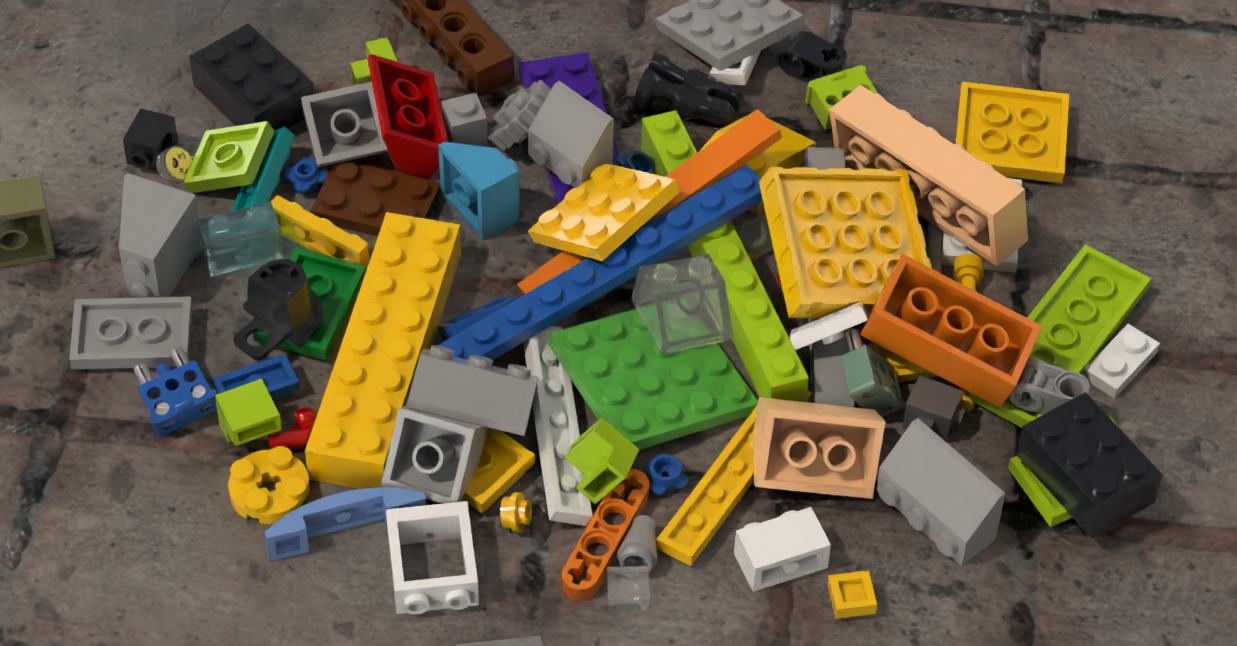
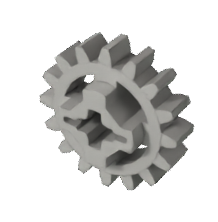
M539 80L537 83L534 82L529 89L522 87L515 94L512 93L494 115L493 119L496 121V125L490 130L491 134L488 138L502 151L506 148L509 149L514 142L522 143L528 138V129L551 88L542 80Z

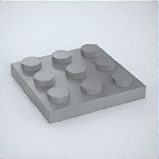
M690 0L656 18L658 31L719 71H723L805 27L804 15L780 0Z

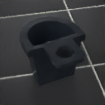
M289 259L272 260L262 265L248 277L247 301L243 303V310L252 315L254 319L234 336V345L253 359L261 360L285 339L301 349L319 331L324 316L321 300L310 289L305 271L298 263ZM255 332H263L269 336L268 342L262 346L250 345L247 342V338Z

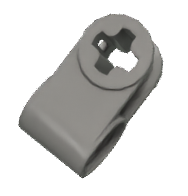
M1030 358L1025 364L1016 387L1009 395V399L1018 408L1044 415L1084 392L1089 394L1090 384L1088 379L1078 372L1047 364L1040 359ZM1036 370V371H1037V374H1036V376L1034 377V376H1033V372ZM1028 393H1030L1029 399L1026 398Z

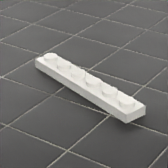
M550 326L523 342L527 368L532 370L531 375L538 377L532 406L549 521L586 526L593 517L591 503L586 496L576 489L583 473L565 459L571 444L580 437L571 378L548 345L550 333L563 330V328Z

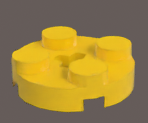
M278 446L270 450L257 451L235 461L231 465V475L228 481L230 501L236 512L246 519L248 515L252 518H259V523L274 524L285 515L302 507V503L309 496L310 483L307 469L298 458L292 455L290 449ZM265 482H276V490L269 492L266 487L260 489L259 487Z

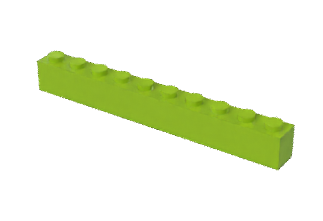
M677 110L642 118L641 150L652 159L654 164L653 174L665 177L697 154ZM730 220L687 245L759 397L807 402L809 377Z

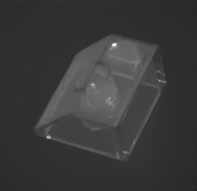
M709 254L639 267L631 299L661 354L732 340L733 331L725 280Z

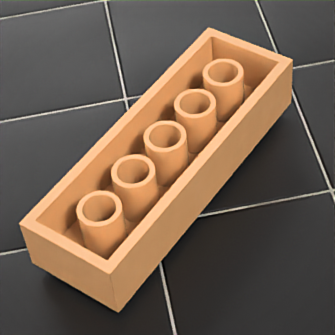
M862 85L858 86L829 109L834 147L844 149L845 166L852 170H861L862 168L886 169V171L907 169L910 178L909 185L911 191H913L918 215L995 266L1000 265L1028 241L1025 189L1017 181L1009 180L995 171L989 163L976 159L967 153L962 146L951 143L940 136L932 127H926L912 118L907 111L899 110L888 103L880 94L873 93Z

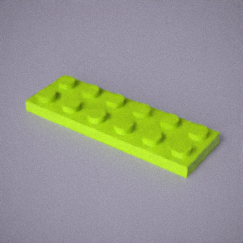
M1085 244L1027 317L1042 325V329L1028 359H1040L1047 364L1083 375L1085 368L1097 357L1149 289L1152 278ZM1036 370L1033 372V376H1034V377H1035L1036 374H1037V371H1036ZM969 392V396L975 403L1021 428L1023 425L1042 416V414L1018 408L1011 402L1009 396L1003 405L998 407ZM1030 393L1027 394V399L1030 398Z

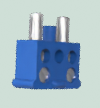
M176 347L184 365L180 362L173 348L170 351V355L177 368L171 370L168 363L160 364L156 368L159 376L154 379L147 365L140 364L148 382L144 379L138 365L134 368V372L141 384L137 386L139 393L151 416L150 421L155 435L158 437L169 434L217 411L216 390L210 389L196 360L189 362L182 347Z

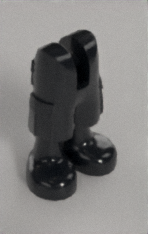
M656 52L650 60L648 69L644 70L633 100V107L641 111L646 110L656 98H662L672 101L673 110H677L680 115L696 120L702 119L726 127L733 122L736 112L744 101V97L733 86L717 81L714 77L695 68L685 71L672 63L665 54Z

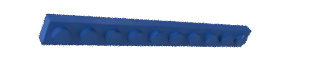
M749 165L742 167L641 226L603 261L589 257L437 346L454 350L453 356L469 360L470 355L483 356L494 360L762 202L763 199L759 185L761 178Z

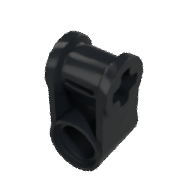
M800 31L781 50L777 56V61L780 68L786 74L809 83V81L824 77V75L828 76L843 71V66L847 61V52L841 46L825 41L811 32Z

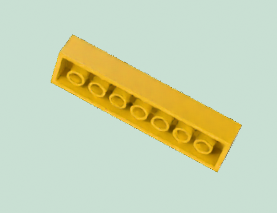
M386 212L305 449L309 480L358 489L384 487L381 486L398 410L400 407L407 405L422 350H430L438 329L437 325L440 323L461 256L460 224Z

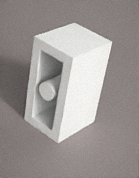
M809 507L800 511L791 510L785 512L780 517L762 523L753 522L742 529L736 530L734 555L752 591L755 592L828 568L831 544L814 511Z

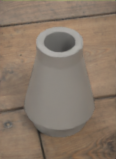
M646 515L635 517L628 534L617 552L620 567L630 575H646L657 564L655 532L657 524L653 518Z

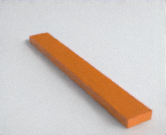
M758 109L665 176L675 179L681 192L646 223L742 168L782 138L780 130ZM562 251L519 282L517 286L521 293L525 295L588 257Z

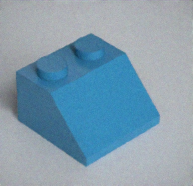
M443 142L438 145L441 196L482 240L519 221V204L521 203L519 179L521 178V173L517 164L512 159H507L497 148L451 142Z

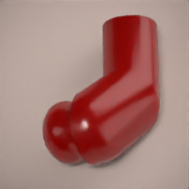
M310 407L298 409L295 412L296 422L290 430L268 434L270 449L282 446L294 450L306 446L316 420L315 410Z

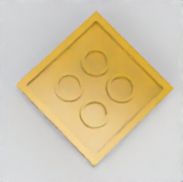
M962 82L955 144L962 146L967 153L981 162L989 163L995 171L1005 177L1063 183L1069 94Z
M605 163L596 167L591 172L590 177L580 186L567 192L565 199L557 206L543 213L539 217L538 222L528 232L534 243L603 261L681 190L675 179Z

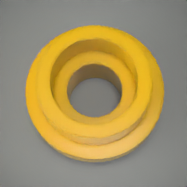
M514 492L511 496L503 497L500 507L503 528L512 529L514 533H522L525 525L531 523L532 506L529 500H525L522 492Z

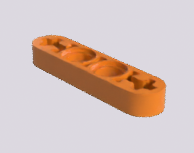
M630 469L627 477L603 497L563 567L561 574L562 591L571 600L586 601L597 593L617 557V552L632 526L633 519L640 516L648 502L649 478L640 470ZM632 485L637 486L638 489H633L628 497V503L625 502V489L629 490L632 487ZM610 513H619L626 520L622 524L614 526L606 523L603 518ZM593 543H602L609 550L602 556H594L588 553L586 548ZM584 566L588 568L587 581L582 580L579 585L574 584L573 580H578L581 577Z

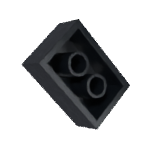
M249 23L189 56L193 86L235 126L268 121L275 132L283 127L289 129L305 119L301 97L314 94L313 83Z
M1086 392L1022 426L1016 455L1091 538L1155 503L1163 474Z

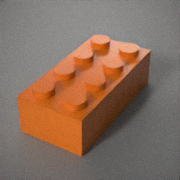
M901 254L888 276L860 335L978 397L1001 407L1016 387L1042 329V325Z

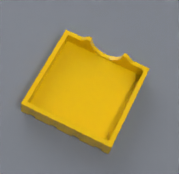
M770 167L759 181L789 318H822L858 302L864 304L869 317L888 276L901 254L931 268L930 260L927 258L925 250L926 243L922 227L917 218L918 211L913 191L910 189V178L907 169L886 171V169L863 168L861 170H852L851 168L817 169L793 167L792 169H783V167Z

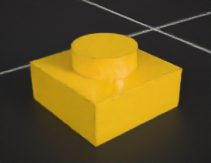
M869 571L828 575L827 586L835 619L876 614L877 601Z

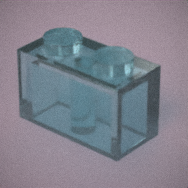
M271 202L197 220L201 249L210 277L264 264L276 259H284L281 229Z

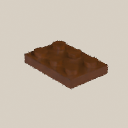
M352 161L335 163L332 165L310 212L319 218L328 219L336 227L378 237L386 212L430 219L441 194L440 182Z

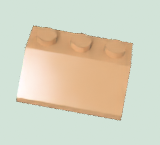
M759 397L753 430L754 485L761 488L873 499L885 421L874 409Z

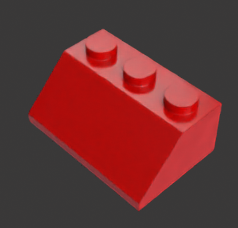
M370 54L367 60L381 134L397 172L429 180L439 167L438 145L448 142L434 73Z

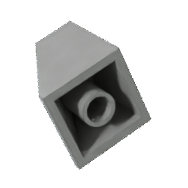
M127 173L123 183L119 253L127 297H170L203 245L196 195Z

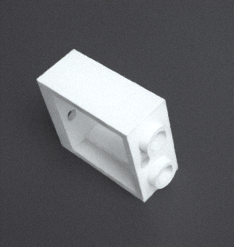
M462 501L386 509L396 614H422L430 610L449 608L461 610L468 606L479 605L478 578L468 502ZM461 539L465 575L404 581L400 545Z

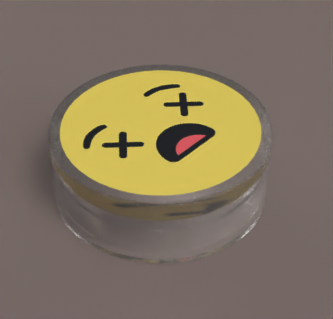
M171 146L158 155L156 163L158 172L166 182L173 185L181 184L184 182L193 158L183 147Z

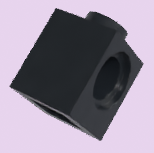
M140 108L123 138L127 164L140 169L162 172L166 164L167 152L171 148H175L178 142L174 116Z

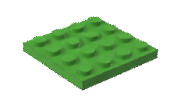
M684 295L552 332L549 335L548 345L596 418L599 420L603 417L639 450L748 417L758 405L756 397Z

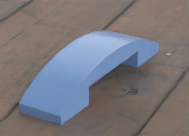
M378 487L350 490L310 502L285 515L264 532L269 562L309 552L308 538L383 519L387 527L386 509L426 505L424 492L411 489Z

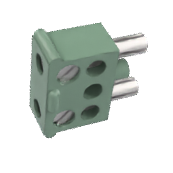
M852 329L851 332L848 331L846 336L850 352L840 356L848 388L847 393L850 398L856 401L862 408L874 409L881 417L905 407L894 366L880 356L878 346L875 343L863 345L860 332L857 329Z

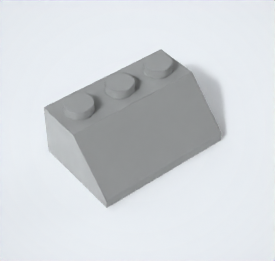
M432 345L430 350H422L408 397L407 408L522 436L525 435L538 380L537 376L531 375V369L514 364H509L508 369L492 366L493 360L478 355H470L469 360L453 356L454 350L442 346Z
M919 418L909 425L879 467L876 487L879 496L887 505L894 506L907 518L914 529L926 534L935 542L942 554L952 557L961 566L996 540L1006 493Z

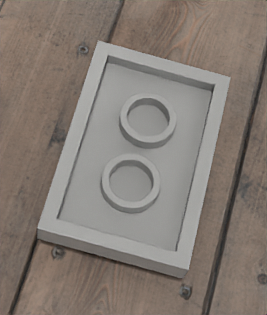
M191 296L75 299L69 356L71 369L135 368L137 365L141 368L140 364H146L149 368L158 367L163 363H168L170 367H176L170 355V351L173 348L180 362L184 365L176 347H182L189 360L192 323Z

